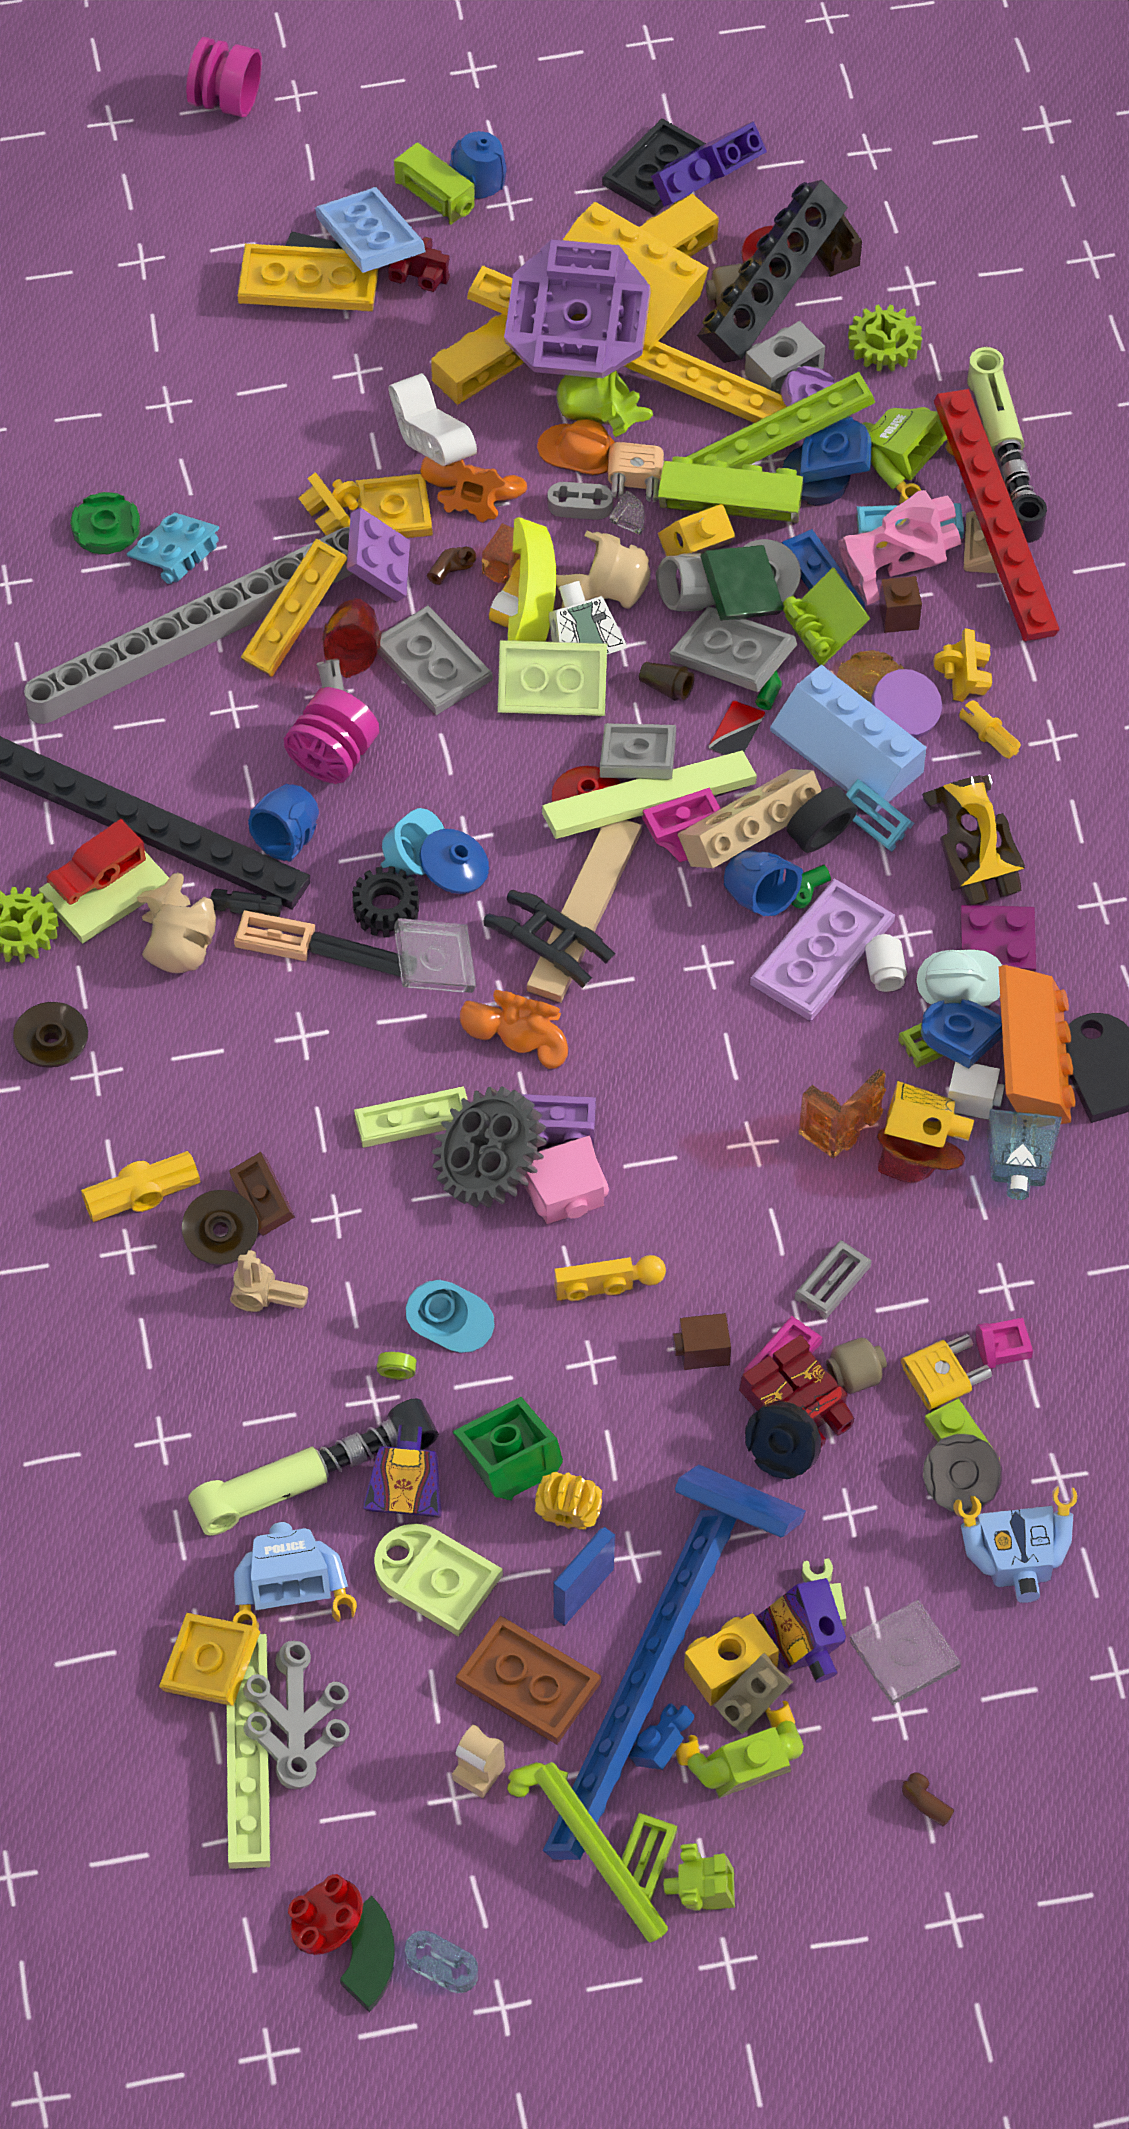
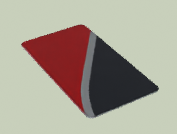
M732 701L709 744V749L725 755L742 750L745 753L765 712L738 701Z

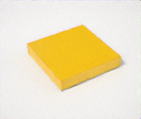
M421 474L356 480V484L360 488V495L357 498L359 508L361 507L406 538L433 536L426 481Z
M186 1613L159 1687L165 1692L233 1706L260 1631L251 1625Z

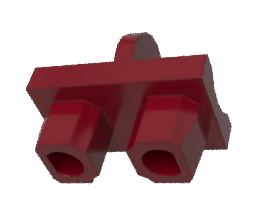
M423 237L425 252L389 264V280L402 284L406 282L408 275L418 277V286L421 289L434 292L440 283L447 285L450 279L448 272L450 256L442 254L440 250L432 249V238Z

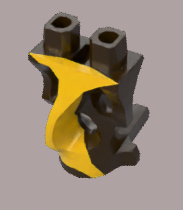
M990 775L965 778L922 793L923 800L930 810L940 808L946 815L947 834L941 836L940 840L948 865L950 886L952 891L961 889L967 905H977L989 900L984 883L989 880L995 879L1000 898L1022 891L1018 872L1025 869V864L1013 841L1009 822L1004 813L997 814L996 817L994 816L993 805L987 796V792L992 787ZM962 816H973L977 821L976 830H967L962 825ZM996 831L1001 838V845L998 848L996 847ZM959 843L967 849V856L964 859L958 857L956 852V845Z

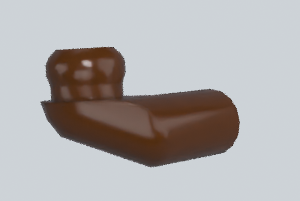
M468 546L444 550L427 573L428 580L435 585H441L449 572L469 569L476 561V552Z
M918 1772L911 1773L908 1781H904L902 1784L903 1795L920 1812L942 1827L945 1826L952 1817L954 1809L926 1790L929 1787L927 1777Z

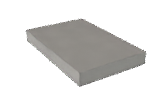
M429 605L372 639V648L435 715L440 714L493 680V673Z
M708 606L669 652L671 662L759 692L797 646L795 636L744 618L720 621L717 609Z

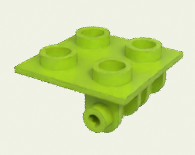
M833 567L802 599L790 596L783 602L785 617L819 665H824L870 620L868 614Z

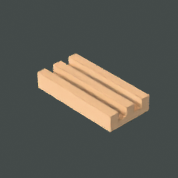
M244 910L234 939L235 947L306 961L308 949H310V939L315 932V924ZM248 924H249V925H254V926H259V927H264V928H269V929H268V930H262V929H257V928H252V927H247V926H248ZM281 931L303 935V938L282 934Z

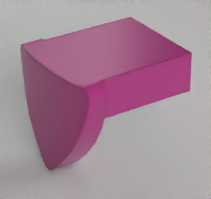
M1023 1318L992 1324H977L976 1342L983 1364L988 1365L989 1369L996 1368V1365L1032 1358L1033 1349Z

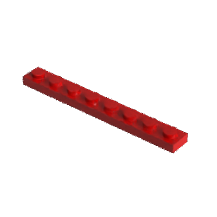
M965 389L938 393L934 399L935 407L1023 641L1056 636L1060 628L970 391Z

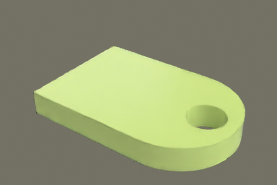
M407 1524L387 1533L378 1544L374 1557L375 1574L380 1586L386 1593L458 1637L503 1576V1569L440 1531L423 1524ZM402 1546L409 1551V1554L405 1559L395 1561L387 1556V1552L392 1547Z

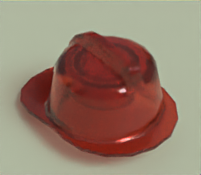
M885 1128L878 1132L877 1138L883 1147L878 1162V1171L899 1181L918 1183L928 1178L935 1169H958L964 1164L965 1156L957 1146L945 1141L943 1147H936L885 1134Z

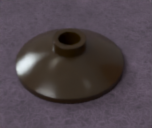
M60 1002L40 1003L26 1010L17 1020L13 1031L14 1045L20 1056L33 1065L46 1068L59 1067L76 1059L84 1050L88 1041L87 1023L82 1014L68 1004ZM50 1039L58 1040L53 1043H47V1041Z
M213 1190L198 1196L188 1206L182 1219V1235L187 1248L196 1258L212 1265H227L238 1261L239 1255H247L248 1250L252 1249L258 1236V1219L252 1205L243 1196L228 1190ZM218 1225H225L228 1228V1232L225 1236L219 1237L214 1234V1229Z

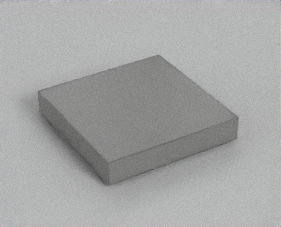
M606 723L603 733L600 777L672 779L676 725Z

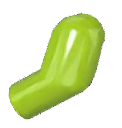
M536 1762L513 1769L508 1776L510 1780L507 1786L508 1792L516 1797H525L529 1793L530 1786L539 1784L534 1778V1774L544 1764ZM560 1770L567 1781L568 1772Z

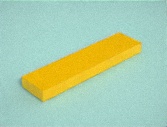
M315 539L241 655L243 661L273 677L348 558L345 554Z

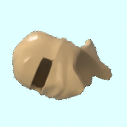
M587 530L585 536L596 544V551L589 575L556 574V587L559 589L560 586L579 581L585 601L602 596L603 599L619 601L622 607L630 609L638 601L650 579L649 559L645 551L632 544L629 548L621 546L620 538L613 535L601 534L600 532L591 533Z
M181 873L172 874L164 886L155 890L144 891L137 897L138 902H147L150 911L142 916L143 921L152 923V932L142 953L143 957L159 969L176 974L194 971L201 966L207 954L206 948L212 942L216 926V915L212 899L203 897L193 906L187 907L190 905V901L186 895L181 893L184 875Z

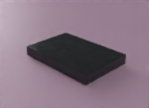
M661 118L602 177V185L655 216L664 205L651 175L662 170L665 165L706 143Z

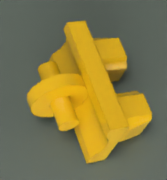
M316 472L307 479L313 486L306 490L298 499L311 516L315 515L325 506L330 508V510L315 520L324 534L327 536L341 528L350 527V518L343 508L348 506L350 510H354L358 507L359 504L356 501L360 495L358 485L354 481L343 483L341 479H337L332 484L334 491L331 493Z
M965 628L962 631V639L958 643L943 646V651L934 656V668L938 672L944 673L946 679H952L953 700L963 702L969 693L985 695L992 685V674L977 670V666L984 668L988 663L990 645L975 641V630Z

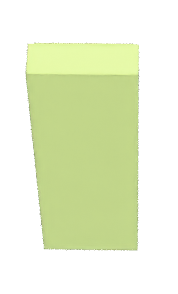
M464 1086L355 1109L354 1117L362 1147L447 1130L442 1126L441 1122H451L453 1120L450 1112L451 1108L460 1112L463 1109L461 1099L465 1098L468 1100Z

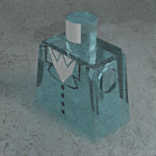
M990 1109L987 1125V1143L991 1179L995 1182L1007 1183L1006 1194L1009 1198L1015 1200L1027 1199L1029 1197L1030 1185L1040 1187L1045 1185L1057 1146L1062 1117Z

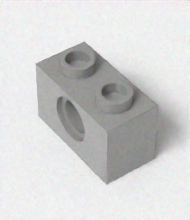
M798 321L790 327L782 328L768 340L753 345L746 352L745 375L753 383L781 394L783 381L792 370L796 371L798 367L802 366L824 368L825 345L801 321Z

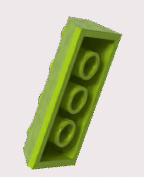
M672 457V462L664 461L658 492L660 508L701 512L723 504L727 515L794 523L799 521L803 476H796V470L777 468L776 473L762 472L761 466L743 464L741 469L727 468L728 463L714 460L707 461V465L693 464V459L687 457Z

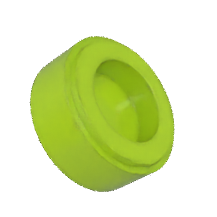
M384 1352L378 1355L376 1370L386 1378L396 1380L410 1379L415 1375L417 1360L413 1356L401 1352Z

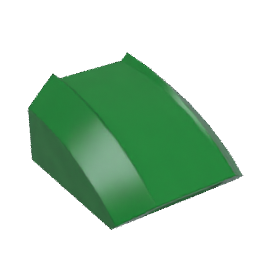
M522 1397L452 1431L466 1457L494 1497L512 1501L514 1496L541 1483L543 1476L557 1472L563 1463L558 1439Z

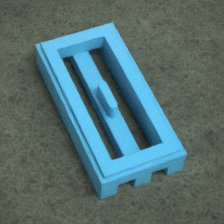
M859 779L855 781L846 793L847 797L854 804L892 833L887 839L857 814L853 819V822L891 852L896 848V842L904 838V832L907 828L911 829L915 824ZM859 790L900 821L899 825L895 827L857 797L856 794Z

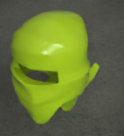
M617 371L604 378L564 375L557 387L556 397L562 416L569 420L589 419L595 420L600 424L611 425L614 429L613 435L615 437L625 433L635 422H644L653 416L651 409L636 405L640 398L639 393L634 390L629 392V388L619 377Z

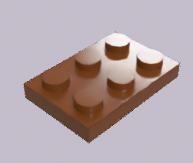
M500 1615L457 1674L456 1684L558 1745L601 1684V1675Z

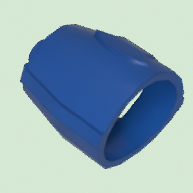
M477 131L466 134L456 142L451 149L449 166L474 184V198L482 199L494 195L500 189L502 190L505 184L507 168L503 147L499 138L488 132Z
M285 784L266 794L253 807L248 819L249 832L255 843L266 854L274 859L291 862L302 850L303 845H307L312 839L319 816L317 802L311 793L303 787Z
M742 851L732 857L726 866L723 885L741 906L762 916H776L786 910L796 898L801 887L803 869L770 852ZM784 868L786 870L785 882L783 881Z

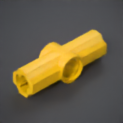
M186 1151L153 1164H149L146 1161L133 1162L125 1166L117 1177L82 1189L81 1193L90 1219L95 1222L131 1208L136 1212L150 1210L160 1204L163 1196L199 1184L200 1177L192 1155Z

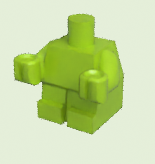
M697 1843L682 1844L680 1846V1849H682L680 1856L684 1862L678 1865V1877L664 1879L665 1895L679 1894L682 1905L694 1911H699L700 1909L735 1908L734 1868L726 1854H714V1857L702 1858L698 1852Z

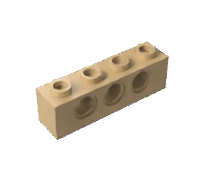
M790 769L678 833L690 866L715 868L786 827L797 810L822 791L814 770Z

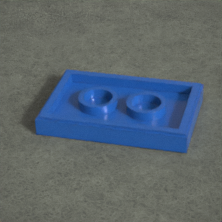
M699 1464L680 1476L674 1489L678 1494L780 1538L786 1536L800 1525L806 1512L804 1509Z

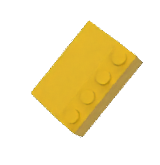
M595 201L575 221L563 239L565 241L619 245L628 256V259L648 282L651 295L643 349L649 351L701 296L708 267Z

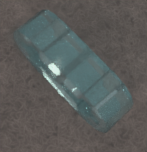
M429 1931L415 1932L407 1939L405 1958L408 1966L413 1971L455 1993H465L476 1985L478 1980V1963L469 1952ZM426 1944L430 1945L431 1955L438 1960L428 1955H424L421 1960L417 1959L415 1947L423 1949ZM445 1963L457 1969L461 1964L467 1965V1974L469 1976L460 1975L458 1979L452 1978V1969L445 1965Z

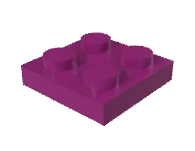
M961 905V950L986 951L998 958L1002 965L1036 972L1035 907Z

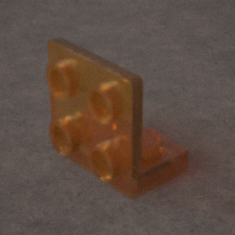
M879 1068L842 1106L832 1094L826 1091L822 1092L814 1085H811L802 1094L799 1134L833 1159L843 1149L848 1151L858 1140L859 1132L866 1125L873 1126L883 1113L882 1100L886 1092V1088H884L886 1072Z

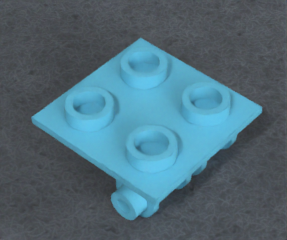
M174 512L172 515L165 517L161 524L149 535L141 538L137 545L127 553V556L161 567L163 569L161 573L162 579L168 584L172 582L177 583L188 573L187 569L192 570L195 567V563H200L202 559L217 548L216 543L219 541V538L215 532L220 528L217 525Z

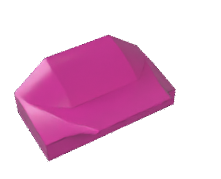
M709 787L643 810V820L655 842L665 847L679 862L688 860L678 833L721 808Z

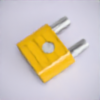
M968 1334L948 1343L945 1340L938 1341L901 1358L905 1374L928 1410L937 1408L971 1392L973 1385L992 1377V1372L988 1365H984L966 1374L954 1354L973 1346V1341Z

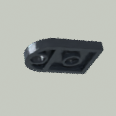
M1089 1013L1074 1019L1069 1024L1071 1042L1066 1043V1053L1070 1054L1073 1065V1074L1069 1075L1090 1122H1097L1129 1112V1027L1122 1020L1104 1013ZM1086 1028H1094L1100 1032L1101 1036L1096 1039H1089L1081 1031Z

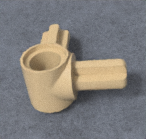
M248 1250L247 1255H239L237 1261L238 1268L234 1273L233 1279L234 1288L230 1297L233 1305L250 1312L261 1311L263 1307H268L270 1302L300 1309L306 1305L308 1299V1288L306 1286L275 1280L273 1271L268 1266L262 1264L259 1258H256V1252Z

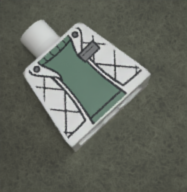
M579 581L559 587L565 608L549 612L552 642L607 643V654L627 648L623 636L602 596L585 601Z

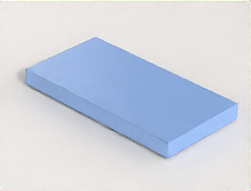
M375 187L315 208L317 219L363 273L425 252L424 241Z

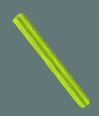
M553 1762L547 1763L537 1770L534 1778L646 1940L650 1943L658 1940L666 1934L668 1926L560 1770Z

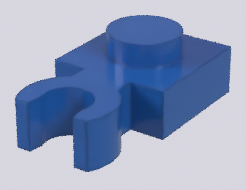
M669 1703L662 1711L661 1721L658 1725H649L639 1735L637 1744L628 1757L637 1767L663 1770L684 1739L680 1732L692 1723L695 1715L686 1705H682L678 1710L672 1703Z

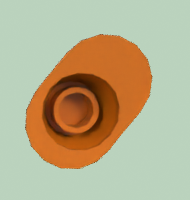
M583 419L573 424L562 423L554 425L545 430L538 439L537 450L540 457L548 464L584 474L597 475L608 471L609 447L615 441L608 435L607 430L602 424L595 420Z

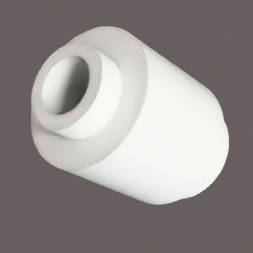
M888 934L875 936L865 946L870 980L879 991L891 992L898 990L904 985V979L907 976L902 943L899 939Z

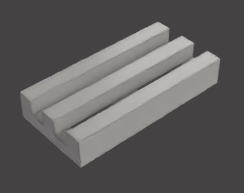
M840 1240L795 1292V1300L799 1303L804 1301L807 1303L808 1309L811 1311L816 1309L820 1312L819 1316L826 1320L868 1271L872 1260ZM842 1254H846L848 1257L829 1277L814 1296L810 1294ZM858 1262V1265L825 1303L822 1302L852 1265Z

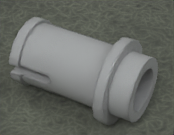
M339 659L326 660L325 663L318 662L316 664L322 688L332 687L348 693V690H344Z

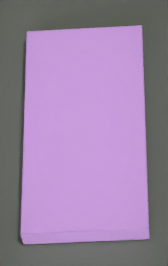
M834 878L750 979V985L811 1022L866 956L865 946L875 936L884 934L893 924L895 914Z

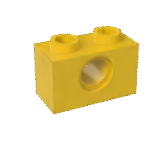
M752 1612L742 1619L735 1617L722 1626L721 1631L709 1638L703 1636L692 1642L688 1646L687 1651H685L684 1669L708 1704L712 1706L717 1703L762 1654L765 1653L774 1666L778 1667L779 1649ZM724 1652H733L738 1658L729 1661L723 1659L720 1655Z

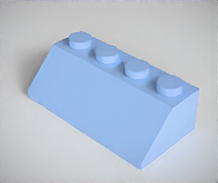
M823 665L817 667L796 685L770 726L772 733L846 792L859 779L887 802H890L924 772L927 747ZM861 790L856 794L857 797L876 812L882 808Z

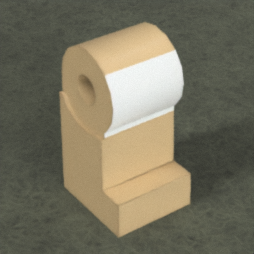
M472 1725L466 1731L457 1747L458 1766L452 1773V1780L479 1797L484 1798L505 1768L504 1744L499 1739L487 1737L478 1726Z

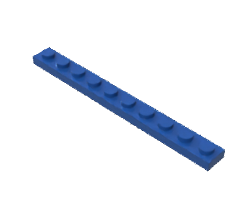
M718 1510L700 1511L572 1786L573 1791L596 1824L605 1811L609 1796L622 1774V1768L638 1739V1733L643 1722L653 1707L655 1696L663 1679L669 1672V1666L677 1648L685 1637V1631L700 1604V1598L710 1577L715 1572L717 1561L724 1546L730 1539L731 1531L737 1519ZM559 1814L543 1852L553 1860H580L585 1850Z

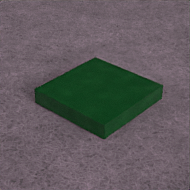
M764 545L707 550L700 555L720 621L778 615L783 611V603Z

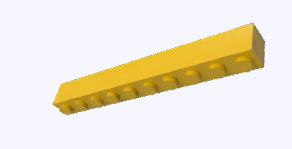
M692 193L685 199L673 203L669 209L658 216L649 218L640 228L691 257L718 240L719 217ZM506 315L494 316L487 324L474 332L467 333L460 341L447 349L440 350L431 358L432 381L457 405L524 363L505 343Z

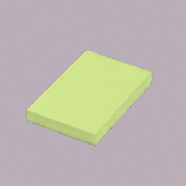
M500 640L498 712L605 716L607 643Z
M145 852L146 860L109 886L103 889H96L94 887L81 896L74 904L69 905L49 883L39 888V893L42 892L44 894L45 903L52 901L57 916L83 944L145 904L138 902L137 897L144 891L155 890L164 886L169 877Z

